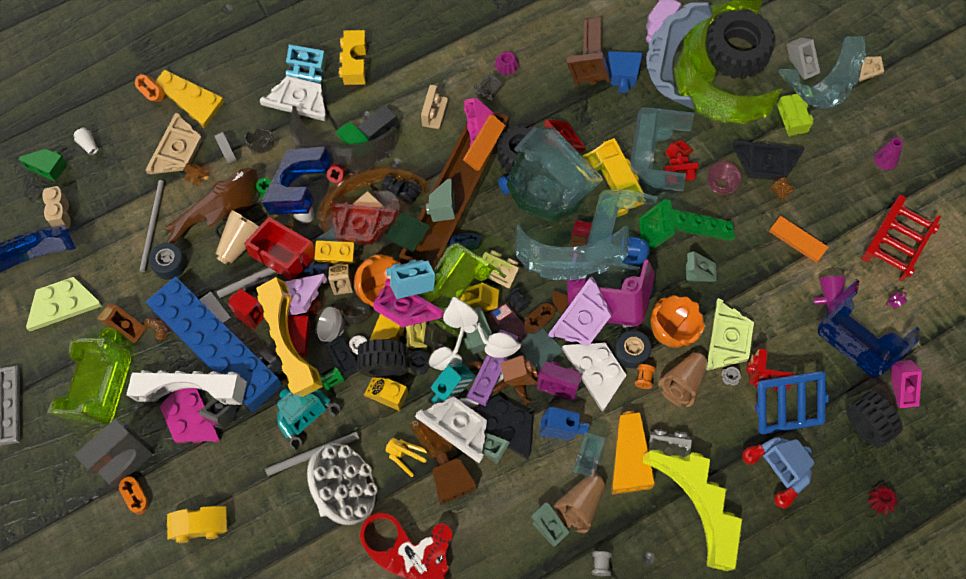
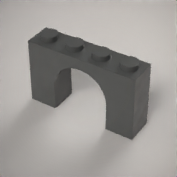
M114 419L81 448L75 456L93 474L99 473L109 485L116 489L121 480L129 477L153 454L149 450L150 444L136 433L125 421L120 423Z

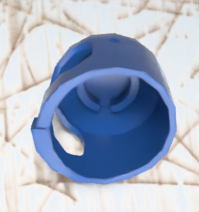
M622 236L619 262L635 266L643 265L644 260L649 258V243L643 239Z

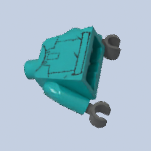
M284 389L280 393L281 400L277 403L279 408L277 423L285 437L290 439V447L296 450L293 446L294 441L299 440L302 446L303 441L295 437L294 433L298 435L326 411L325 406L328 408V413L331 417H336L331 412V409L336 408L340 412V406L336 403L331 404L330 399L319 389L304 397L293 394L289 389Z

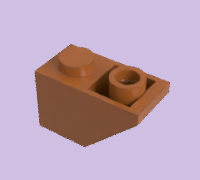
M524 356L500 363L504 381L510 386L537 384V377L539 375L537 366L533 365Z

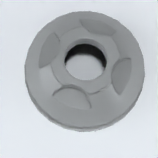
M329 306L321 313L317 325V335L321 341L331 342L343 333L345 320L338 309Z

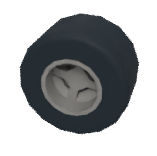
M165 242L154 247L148 259L154 273L158 277L168 280L173 279L175 276H180L185 270L187 263L185 255L177 245Z

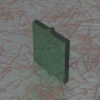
M400 213L395 223L391 224L392 227L385 236V239L414 252L420 242L424 241L423 237L430 226Z

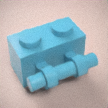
M289 45L286 63L294 67L293 71L287 70L286 77L290 76L321 83L322 76L315 73L316 71L324 72L327 54L323 50ZM300 68L308 69L309 73L300 72Z
M411 260L407 264L400 265L398 263L390 268H386V274L390 276V287L396 299L434 290L435 273L428 261Z

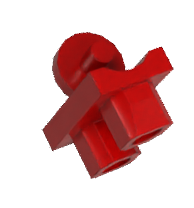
M678 152L675 154V158L669 159L670 164L676 165L665 166L662 169V175L665 174L667 183H675L679 181L678 173L683 172L684 181H693L696 179V169L699 168L698 162L683 164L688 162V157H682L681 153Z

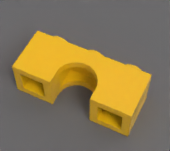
M365 30L344 31V37L340 39L341 49L343 48V52H340V63H342V67H339L340 78H343L344 85L365 84L366 69L364 60L354 59L358 55H366Z

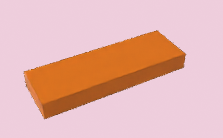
M493 114L488 116L463 159L476 171L481 169L505 127Z
M782 216L778 218L769 231L816 263L828 249V246Z

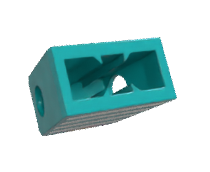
M463 363L448 364L431 386V389L435 392L431 398L432 403H443L449 398H457L476 376Z

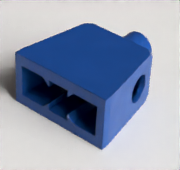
M608 51L607 67L611 76L610 84L618 86L619 92L626 93L629 91V86L636 85L642 53Z
M549 407L541 417L539 436L572 440L577 434L587 435L589 423L579 422L580 414Z

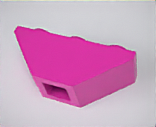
M477 98L464 101V111L468 121L467 129L471 140L470 147L488 116L491 114L495 116Z

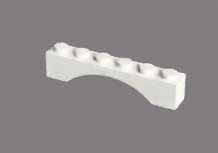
M142 370L141 373H132L126 395L137 402H155L170 392L185 388H197L208 391L223 404L242 405L247 381L234 372H228L227 375H223L218 372L204 374L194 371L192 374L175 371V374L166 371L152 373Z

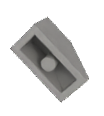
M801 37L786 44L790 61L803 79H808L820 73L813 39Z

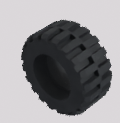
M738 9L736 12L731 10L727 14L723 13L712 22L708 30L704 45V54L708 58L707 62L710 66L713 65V69L716 72L720 71L721 75L725 77L728 75L732 79L737 77L746 79L747 76H756L757 73H761L768 65L776 41L774 30L771 26L769 27V22L766 19L763 20L761 15H755L752 11L744 12ZM740 38L749 42L753 49L739 51L730 47L725 40Z

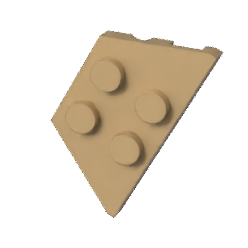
M175 113L146 168L147 174L188 170L203 141L202 137L178 113Z

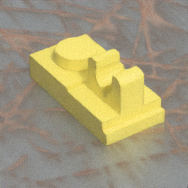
M426 322L406 326L405 338H407L406 346L408 349H415L417 347L427 348Z

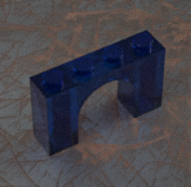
M326 147L286 150L261 201L269 215L309 213L314 202L307 187L289 186L294 180L303 175L327 173L332 158Z

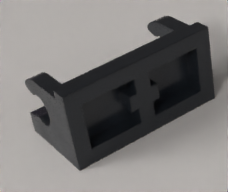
M383 106L357 127L375 147L399 129L400 124L397 115L386 106Z

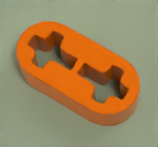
M138 75L135 80L136 88L150 101H162L165 95L164 89L150 76Z
M126 477L121 480L119 490L128 508L135 514L145 513L149 508V501L139 482L132 477ZM128 483H131L133 485L132 490L134 493L132 494L130 491L125 490L128 488ZM134 498L142 502L141 508L134 507L137 505Z

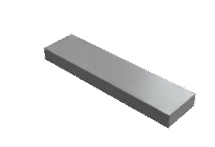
M18 366L0 368V446L20 443V368Z

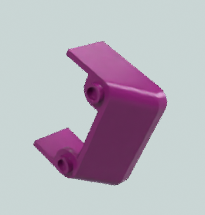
M574 253L567 278L568 307L587 282L584 275L586 267L576 253ZM644 260L641 276L627 278L623 282L621 290L599 287L613 314L607 323L637 326L644 321L655 278V273L649 260Z

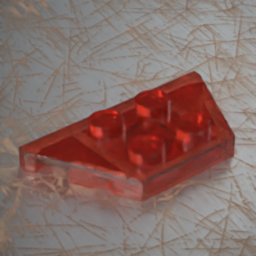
M330 203L333 213L332 221L335 226V238L342 242L373 245L399 215L397 209Z

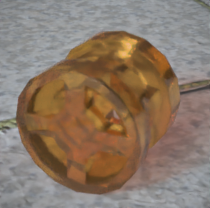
M785 177L779 179L770 188L772 192L778 194L779 200L787 198L795 190L792 185L787 183L788 180Z

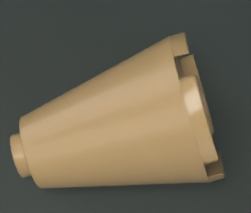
M232 210L215 253L218 255L217 259L226 265L228 262L232 264L246 250L244 243L259 226Z

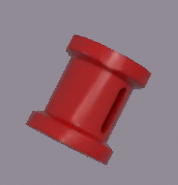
M339 164L331 165L327 171L329 181L333 183L340 182L345 174L344 167ZM334 169L336 172H340L338 177L335 174L332 175Z

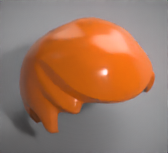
M380 254L367 258L355 273L354 288L358 297L364 303L374 307V302L379 297V292L385 287L386 279H390V276L386 274V268H390L399 262L394 260L393 257Z
M671 295L667 298L663 297L652 309L650 323L653 334L665 346L671 348L689 346L699 340L706 327V324L703 322V314L699 313V304L691 301L688 297H678L676 295Z

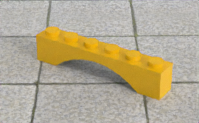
M276 277L257 287V298L263 306V315L269 323V332L275 340L276 352L282 360V370L288 377L290 391L295 395L304 397L323 387L317 368L303 360L291 342L288 331V312L292 298L286 282Z

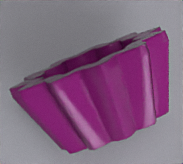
M502 52L496 58L494 67L502 75L507 74L510 76L511 73H516V69L519 68V60L512 52Z

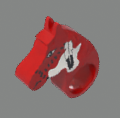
M374 514L368 517L362 524L360 529L362 546L367 554L386 571L405 579H445L444 576L449 570L446 552L452 541V531L449 526L442 523L436 525L432 530L430 538H425L419 544L413 545L399 522L389 514ZM378 520L392 522L398 531V537L394 544L395 547L387 550L388 552L374 551L369 548L366 542V532L369 526Z

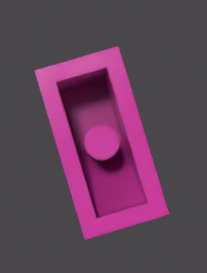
M912 360L892 362L891 382L899 408L919 406L922 370Z

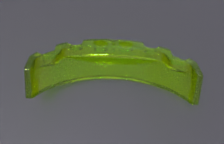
M730 0L710 6L713 12L712 16L694 26L684 36L683 40L684 57L687 59L691 72L695 77L712 84L716 74V69L708 58L705 46L706 32L715 16L720 11L734 10L736 12L741 8H747L758 13L763 0Z
M684 45L674 68L678 91L682 96H690L695 104L693 110L702 116H707L709 119L720 123L739 122V124H746L749 121L768 116L782 91L777 89L759 96H737L718 90L697 73L690 60L687 45Z

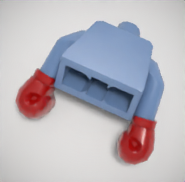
M778 437L762 445L759 444L746 448L742 456L744 463L755 465L758 463L759 458L764 456L787 487L784 492L780 491L775 495L774 504L783 509L790 507L798 493L810 483L812 475L810 468L814 465V461L811 458V449L807 446L803 447L798 440L789 441Z

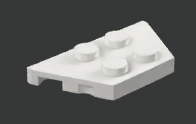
M287 76L279 85H276L271 90L272 93L266 98L262 97L260 99L261 105L323 121L326 120L321 84Z
M594 343L589 346L583 344L562 346V350L574 369L582 373L581 380L600 410L604 411L626 378V374L606 343Z
M455 397L449 398L443 403L432 405L427 410L417 412L415 417L480 463L483 458L482 449L485 441L486 419Z

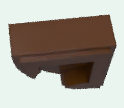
M553 290L552 302L557 311L562 315L568 308V295Z

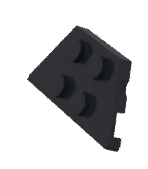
M734 141L732 144L748 178L786 181L804 152V147Z
M498 395L489 400L486 406L481 405L473 410L487 420L485 433L508 441V449L527 460L529 459L532 426L531 414Z

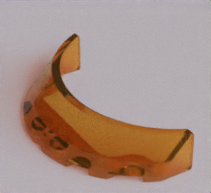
M374 167L359 170L345 176L340 182L334 184L329 189L320 204L318 221L324 233H327L328 229L325 218L332 213V201L334 198L381 181L390 172L396 175L398 179L416 182L422 188L424 195L428 194L427 181L418 175L396 168Z

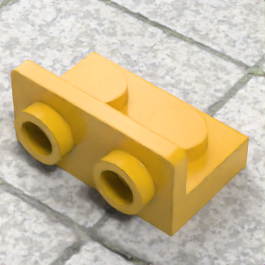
M316 241L315 260L318 263L356 265L354 243Z

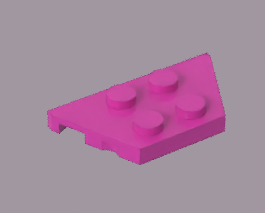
M389 278L386 279L384 289H381L379 297L374 302L375 311L401 327L443 317V310L418 295L396 299L390 287Z
M197 388L173 391L160 406L176 443L220 442L214 425L206 422L199 415V411L205 405Z

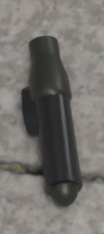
M278 276L261 277L258 281L245 285L242 290L247 293L257 290V287L276 277L278 278Z

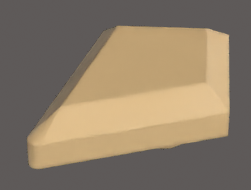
M881 56L863 57L859 81L884 73Z

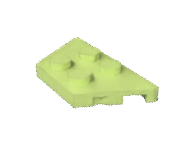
M74 277L36 290L26 328L29 331H33L102 307V305Z
M721 299L716 301L706 370L745 362L749 359L754 322L747 317H743L736 309L726 306Z

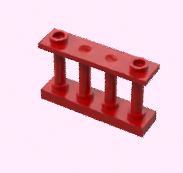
M899 195L861 259L868 263L872 257H877L903 271L899 279L903 282L907 276L911 277L915 272L916 267H914V264L931 234L935 235L940 227L938 222L942 216L937 215L931 222L906 209V206L903 204L907 198ZM903 215L928 230L922 236L898 223L895 217ZM888 229H895L919 242L920 244L916 251L891 238L890 234L887 233ZM880 243H886L912 257L908 265L882 252L881 248H879Z

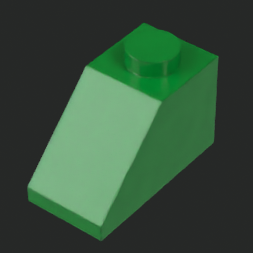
M48 149L27 154L18 159L26 169L55 182L68 165L60 152H52Z

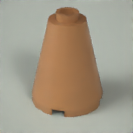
M691 353L665 374L658 384L663 389L661 392L663 396L678 406L681 404H687L686 407L693 405L708 365L706 357L701 353Z
M588 474L555 503L553 509H556L555 513L565 526L569 528L574 526L579 533L589 531L605 488L602 477L597 474Z

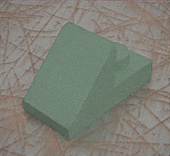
M694 251L687 253L686 279L688 281H717L716 263Z
M484 432L485 441L482 454L491 459L495 464H498L509 442Z
M546 502L531 516L534 520V527L554 547L569 533L553 508Z

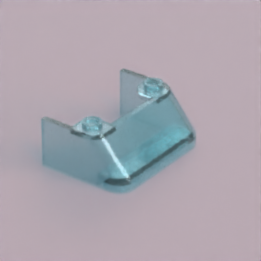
M649 107L642 108L637 116L630 162L631 171L654 188L683 191L686 179L685 173L654 170L652 168L656 140H668L672 136L673 129L691 132L694 113Z
M534 126L514 148L516 152H524V156L528 161L539 162L564 188L562 191L566 204L577 203L603 181L601 175L552 127Z
M604 190L599 196L585 249L586 260L593 264L629 273L639 271L640 267L621 263V249L610 244L619 208L631 209L635 206L636 202L655 206L658 197L632 190Z

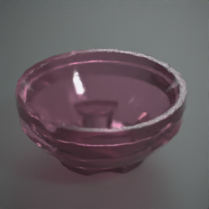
M727 162L714 164L707 174L709 187L719 194L734 192L741 182L739 170ZM717 180H725L727 182V186H719L717 184Z

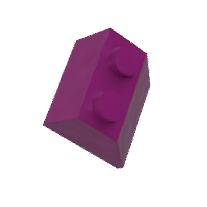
M544 362L538 375L537 389L574 401L582 379V373H579L574 368L566 369L560 367V364L556 362Z

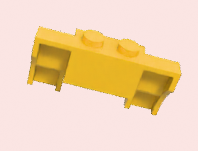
M615 138L605 141L593 151L580 156V161L587 174L601 169L614 194V197L603 201V206L610 220L627 214L629 209L645 204L646 197L639 185L638 176L635 173L633 174L630 161L625 159Z

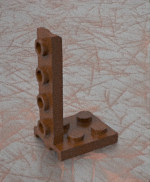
M601 16L584 19L583 55L567 57V65L575 86H579V83L589 82L590 85L597 84V81L606 80L607 83L611 82V76L602 52Z

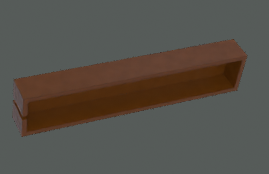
M492 111L495 117L505 125L501 134L503 132L507 133L509 117ZM468 121L432 192L436 190L447 179L452 180L455 193V219L433 222L431 214H427L425 204L399 255L401 265L407 264L411 260L428 261L435 273V278L450 250V239L458 234L498 152L499 138L479 171L473 169L463 160L470 148L471 142L467 129Z

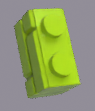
M800 93L782 96L777 107L788 136L809 132L813 125V116L807 111L808 104L806 99H803Z

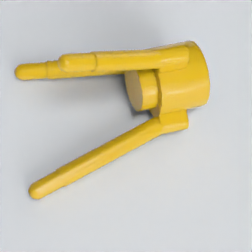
M393 437L386 447V452L390 454V459L395 461L405 472L413 477L414 474L398 457L401 458L404 454H407L425 463L427 461L425 458L408 450L407 447L431 455L434 452Z

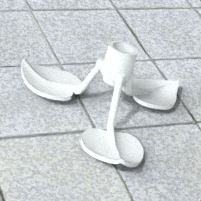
M453 297L444 312L443 319L451 327H461L456 347L453 351L447 347L437 349L430 356L429 365L435 369L444 370L448 364H462V357L456 353L459 350L464 331L472 333L475 329H478L483 343L487 344L485 352L496 358H503L514 354L521 347V343H518L512 336L505 333L493 334L487 340L481 329V323H477V312L463 301Z

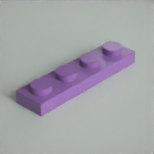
M500 329L498 332L508 334L512 336L516 341L518 340V336L512 333H509L502 329ZM487 355L467 398L486 406L502 374L500 363L507 361L510 356L496 358Z

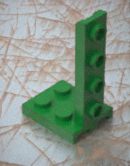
M667 199L662 200L638 218L640 237L649 243L650 251L674 236V230L726 241L735 239L733 221L672 209L671 200Z

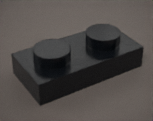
M342 336L324 345L343 379L358 372L357 362Z

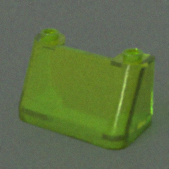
M106 338L72 339L68 353L69 357L77 362V366L66 399L62 397L54 398L50 403L47 414L54 417L96 424H109L116 411L131 362V354L127 349Z

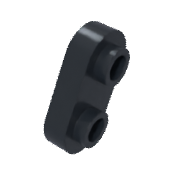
M263 348L258 352V359L274 375L276 373L279 375L283 373L282 364L268 350Z

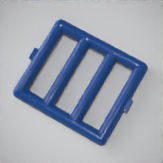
M819 371L759 381L758 403L755 404V411L758 414L759 433L769 434L823 425L825 423L826 403L828 402L825 372ZM817 380V417L806 419V382ZM797 383L798 421L786 422V385ZM778 386V424L767 425L766 388Z

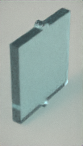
M541 329L536 334H527L526 338L519 342L521 343L519 350L533 365L537 366L538 371L542 368L544 362H553V359L563 351L548 336L544 329Z

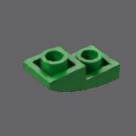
M351 122L335 132L345 146L349 145L358 159L374 148L364 134Z

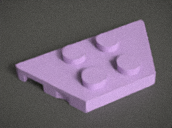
M324 274L285 281L292 298L288 316L307 312L311 302L319 293L317 291L321 283H326L327 281Z
M592 276L548 334L549 337L554 338L556 336L564 338L566 341H576L579 344L589 346L613 315Z

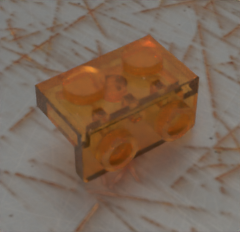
M420 420L414 421L410 425V428L431 459L440 453L450 451L454 446Z

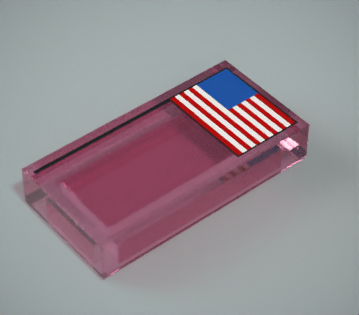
M506 302L490 312V315L502 330L518 336L517 341L529 334L524 329L523 323Z

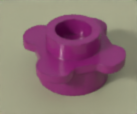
M894 293L889 297L890 301L886 305H891L893 309L900 307L907 301L905 298L907 293Z

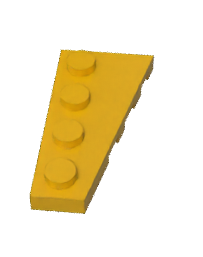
M166 70L156 80L164 89L165 95L174 100L194 120L196 119L203 128L207 126L224 103L222 97Z

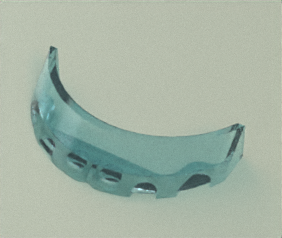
M863 36L845 37L840 56L834 68L824 80L810 87L802 85L797 69H781L779 73L784 81L807 104L823 109L835 107L836 104L842 103L850 95L852 86L857 85L859 81L861 63L865 62L866 58L865 39Z
M516 225L515 252L517 258L528 271L537 272L541 277L553 280H577L586 278L588 274L594 272L601 274L621 259L623 261L628 255L631 244L628 226L622 227L613 235L598 242L576 247H555L531 239L523 232L520 225Z

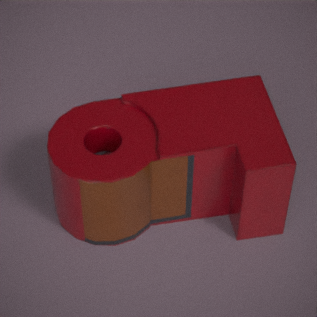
M575 220L568 256L573 257L574 253H576L583 259L592 223Z

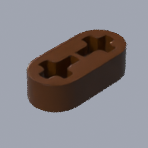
M549 303L541 304L527 316L524 322V329L531 334L538 333L551 322L555 315V308ZM543 312H549V314H545L543 317L541 316ZM536 320L538 321L536 325H530V322L534 323Z

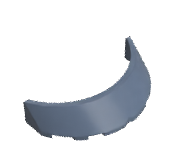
M707 2L686 4L683 9L673 15H669L663 21L658 31L654 32L647 53V68L656 88L667 98L692 109L695 107L690 96H682L675 86L672 64L676 49L684 36L698 23L712 16L713 12Z

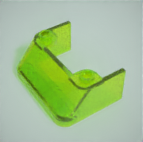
M454 243L447 249L433 270L435 273L434 290L417 295L443 310L444 316V312L451 303L452 298L455 297L460 300L474 278L483 281L489 277L492 271L504 279L507 275L459 243ZM443 317L432 320L457 338L459 337V333L454 330V327L447 325Z

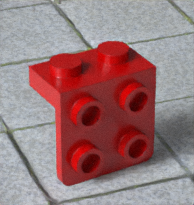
M758 349L756 354L752 355L751 361H748L746 365V373H749L748 384L754 385L756 388H758L759 381L797 375L766 369L767 350ZM792 384L786 385V390H788L792 386ZM778 386L771 387L774 388V390L778 391Z

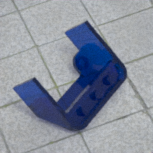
M856 279L836 298L818 325V334L868 375L879 377L919 342L920 328L916 326L903 339L895 333H886L880 339L874 336L849 316L854 310L852 298L858 293L860 283Z

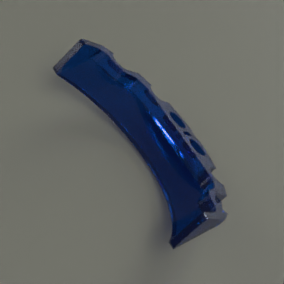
M62 224L53 229L50 226L43 227L38 231H29L0 242V273L20 263L46 254L76 249L66 225Z

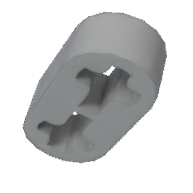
M224 133L215 135L227 163L235 162L236 158Z

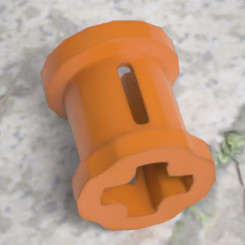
M647 364L638 365L639 374L638 379L635 381V386L642 389L652 388L651 380L656 370L655 367Z

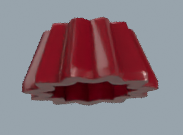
M880 486V488L873 487V492L868 493L870 498L867 500L871 503V509H876L878 514L883 512L885 515H888L889 511L894 512L895 505L898 502L896 494L892 492V489H887L885 486Z

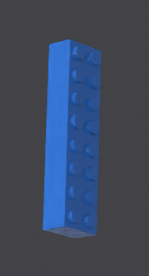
M176 276L146 301L151 310L212 372H218L223 375H227L228 372L238 373L242 379L247 381L242 402L252 412L282 386L279 379Z

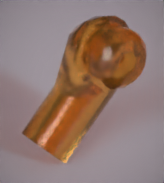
M147 317L144 321V326L154 329L156 339L164 340L168 333L165 323L161 320Z

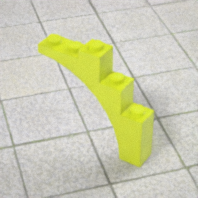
M651 450L644 454L642 463L657 468L671 477L693 501L701 516L706 532L708 548L707 566L723 571L734 570L736 567L742 519L735 517L733 513L723 512L726 489L719 487L717 483L707 482L710 459L704 458L700 453H691L684 458L677 455L667 456L660 450Z

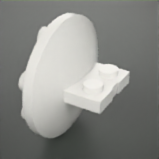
M333 443L318 449L309 461L307 477L311 494L319 509L320 517L328 516L340 524L353 525L366 519L372 512L377 487L374 484L371 467L347 445ZM368 475L370 476V479L372 481V483L367 484L366 476Z

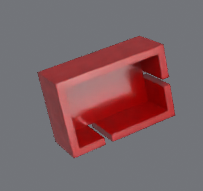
M270 217L244 243L252 258L261 263L264 262L267 267L289 280H294L303 270L302 265L307 266L315 257V248L312 241Z

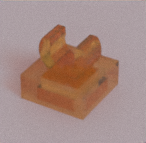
M186 164L183 169L187 172L185 180L191 181L192 177H194L192 185L196 186L200 184L201 179H207L210 174L196 164Z

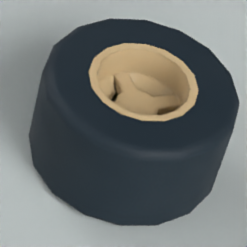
M630 330L624 332L616 342V359L626 368H638V365L645 364L649 359L652 347L650 340L640 331Z

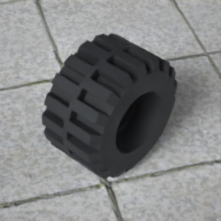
M521 125V128H518V126H514V129L508 128L507 133L503 132L498 140V161L500 166L505 168L507 173L510 171L516 172L520 176H523L524 173L529 175L531 171L535 172L537 166L540 167L543 160L544 144L542 137L539 136L537 131L533 132L531 127L527 129ZM516 147H524L530 152L518 155L511 150Z
M389 339L365 341L358 346L357 371L373 378H394L404 375L407 372L408 348L401 342Z
M866 392L846 408L848 420L856 433L863 440L877 448L885 446L903 430V423L895 408L885 398L875 392Z

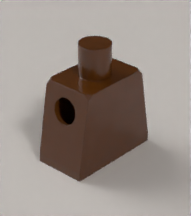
M447 452L436 456L439 466L433 468L432 471L440 505L477 490L474 480L459 458L450 461Z

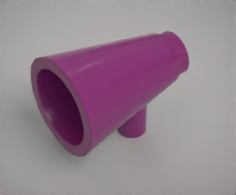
M893 138L880 148L874 155L876 165L884 170L894 169L899 163L903 141L900 138Z
M830 276L820 278L819 281L824 297H814V305L826 304L829 314H840L843 306L846 277Z

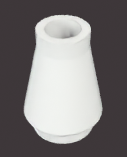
M80 128L74 133V140L89 155L98 152L99 149L90 130Z

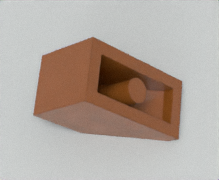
M108 304L97 318L102 324L132 343H136L146 330V327L113 304Z

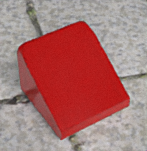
M680 139L671 143L665 153L671 159L675 158V154L678 152L681 153L682 157H688L693 152V149Z

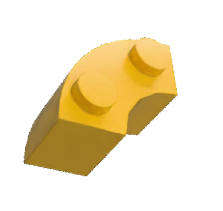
M200 507L198 511L184 509L167 514V539L176 540V543L189 542L191 538L205 536L206 539H216L220 534L227 532L226 507Z

